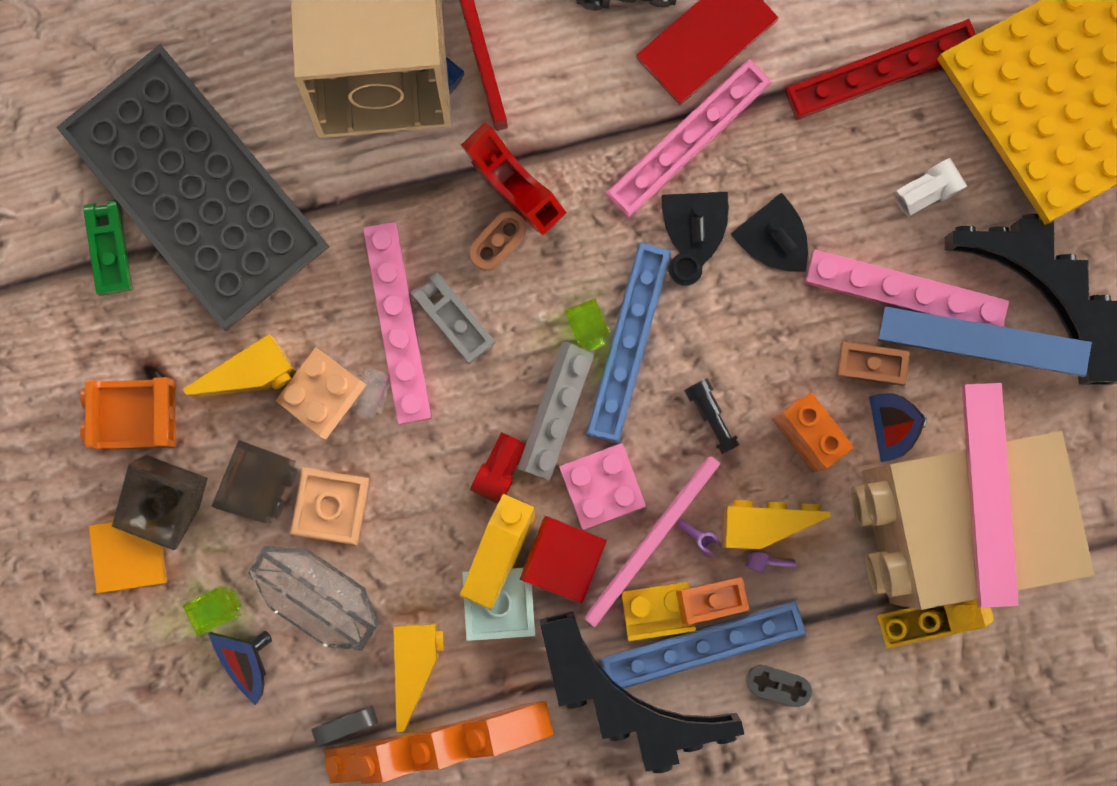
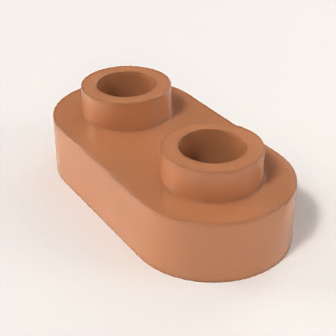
M512 211L499 214L474 240L470 247V258L474 266L483 271L496 269L523 241L526 235L524 219ZM508 225H512L516 229V232L511 236L505 235L503 232L504 228ZM483 250H491L493 257L489 260L482 259L481 253Z

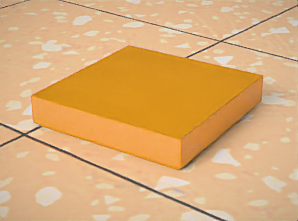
M159 516L88 526L96 593L167 583Z

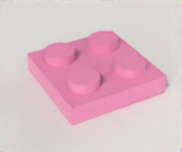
M623 443L559 466L582 530L646 507Z

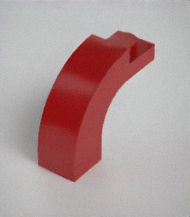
M486 122L461 144V147L472 160V165L486 182L526 223L542 236L567 213L554 194L523 168L494 129Z

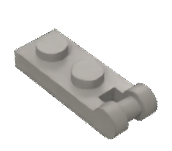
M435 272L428 277L430 280L421 288L417 286L410 293L465 360L471 364L492 347L495 341L443 278ZM439 291L444 297L434 305L429 298Z

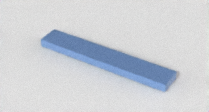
M639 242L587 429V436L619 444L671 250Z
M891 307L884 308L878 340L1081 377L1086 376L1092 342Z
M792 601L697 629L693 632H687L600 658L602 668L610 678L622 688H627L806 635L797 602Z

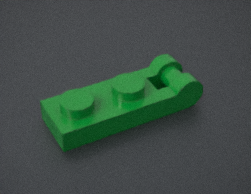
M116 199L107 201L106 205L97 206L95 203L84 205L83 211L96 294L104 296L132 291L133 286L123 229L121 205ZM108 218L109 225L99 226L100 219Z

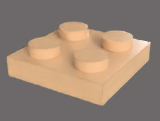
M315 347L275 401L326 440L366 387V384Z

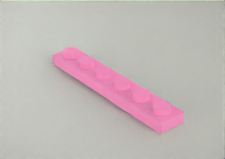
M391 222L364 227V237L398 424L402 425L432 419L397 223Z
M815 249L812 251L804 282L808 285L903 310L1002 327L1009 305V300Z

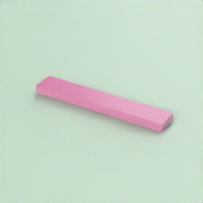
M748 59L606 192V196L629 219L771 85L772 81Z
M1002 383L966 384L961 387L977 604L980 608L1019 606Z
M712 456L707 457L585 614V620L594 627L599 623L721 464Z

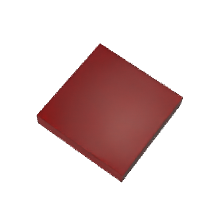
M544 515L520 580L582 604L607 540Z

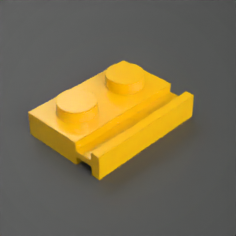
M688 581L622 591L621 599L628 641L696 631L695 623L682 625L676 590L689 588Z

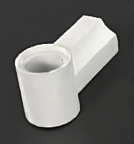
M948 158L924 173V176L903 186L894 194L899 208L909 218L939 200L943 202L967 188V185L951 158Z

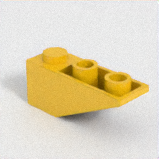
M733 500V506L724 507L722 547L762 549L831 517V512L821 511V504H801L800 510L787 509V503L767 502L766 508H754L753 501Z
M977 599L923 610L904 607L877 615L886 648L985 628L994 621L991 607H978Z

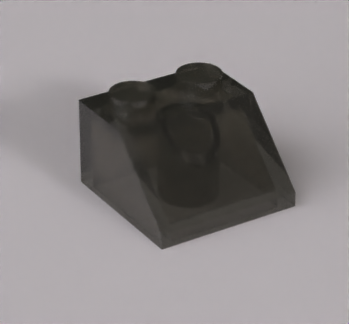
M148 455L129 463L112 527L176 550L200 508L208 478Z

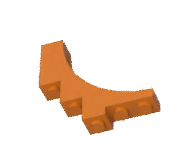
M547 701L523 703L497 712L426 730L323 749L326 759L325 768L329 775L330 784L361 781V784L383 783L415 771L436 770L470 758L496 756L550 737L554 733Z

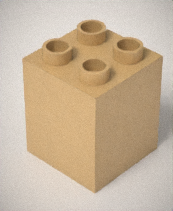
M291 0L294 77L318 138L452 126L442 0Z
M1058 431L1007 441L1017 591L1095 576L1063 432ZM966 450L863 470L864 484L852 486L851 499L859 526L873 525L879 552L866 554L865 556L867 576L873 593L875 595L887 593L890 604L920 610L977 599Z

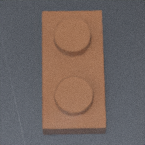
M842 342L840 343L836 376L904 386L906 385L910 351Z

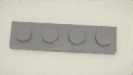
M562 341L517 469L550 481L594 357L593 353L572 343Z

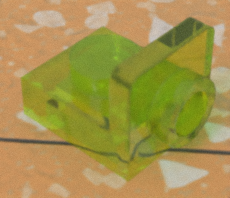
M595 298L564 311L578 347H587L588 351L607 344L605 339L610 337L611 331L605 323Z

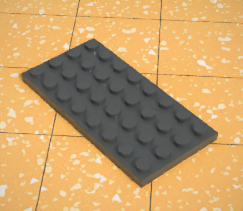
M161 44L56 127L224 331H228L330 247Z

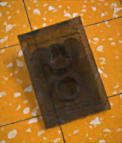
M238 440L211 507L262 523H271L273 518H279L283 510L285 500H282L281 497L286 486L290 488L296 478L298 471L297 468H294L296 460L263 447Z

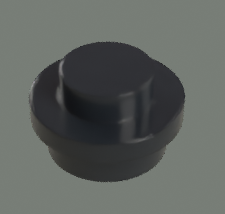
M680 253L670 262V277L678 285H693L702 275V263L692 253Z

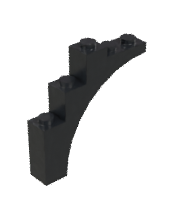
M1038 214L1022 215V219L1011 225V232H1009V227L1005 226L990 227L988 231H976L975 226L955 227V231L944 237L945 250L971 253L996 261L1021 275L1038 289L1054 308L1069 338L1092 342L1087 373L1085 377L1078 376L1079 385L1117 384V301H1112L1110 295L1089 296V260H1077V255L1074 254L1055 256L1054 221L1045 225Z
M573 611L540 619L541 631L559 707L566 705L568 709L579 708L587 704L586 700L593 699L602 739L609 738L610 741H620L628 738L630 733L636 732L646 772L664 773L670 771L673 765L680 764L677 750L683 749L684 752H693L702 749L703 744L714 741L717 744H727L737 740L736 736L744 735L742 721L737 713L714 716L684 715L657 708L630 694L613 681L596 662L581 636Z

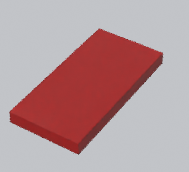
M699 0L636 55V58L680 106L774 25L779 17L763 0Z

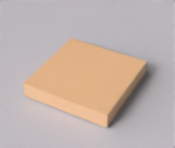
M302 467L290 534L358 545L370 479Z

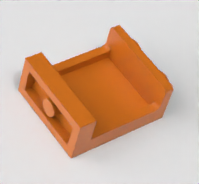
M167 377L130 381L85 380V388H82L80 394L81 406L85 408V422L81 423L80 436L82 442H85L86 448H176L175 380Z
M808 393L802 399H797L772 419L812 472L829 468L853 449L852 443L813 393Z

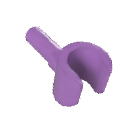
M680 519L677 523L678 527L698 542L699 548L706 557L714 558L713 554L706 548L708 544L716 543L722 548L715 534L711 532L703 534L683 519Z
M752 551L747 558L745 566L763 573L766 564L795 568L796 562L793 559L777 558L762 552Z

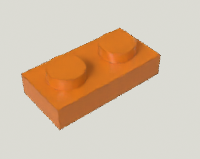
M734 577L676 590L682 625H690L749 611L743 577Z

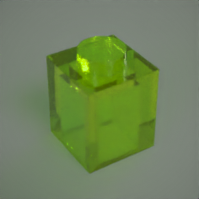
M227 585L219 586L183 605L197 637L206 635L242 616L239 608L242 607L241 601L235 590H229Z

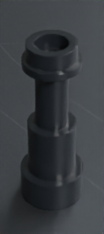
M706 378L685 389L684 392L690 402L694 401L703 420H708L720 443L716 445V448H719L721 454H724L740 444L737 441V435L731 437L719 414L722 411L711 392L714 389L709 379Z

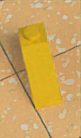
M268 334L182 390L186 395L193 398L268 390L272 387L274 390H277L288 384L292 380L290 375L297 371L276 338Z
M505 494L502 495L486 527L460 597L492 610L536 521L533 506Z
M438 623L406 624L393 627L396 732H404L439 658V652H444V631H438Z

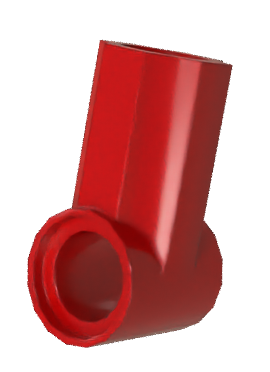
M501 432L486 464L483 463L470 491L498 504L502 495L507 494L514 479L512 475L517 465H519L526 444Z

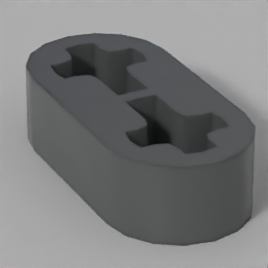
M767 665L754 666L749 670L746 677L747 686L755 695L792 707L804 706L812 696L811 685L805 678ZM763 671H766L767 678L777 683L775 688L764 685L762 690H758V684L753 681L754 677L761 676ZM796 681H799V687L804 690L802 696L797 695L795 700H791V694L781 690L782 684L794 686Z
M373 706L318 725L311 730L318 746L378 723Z

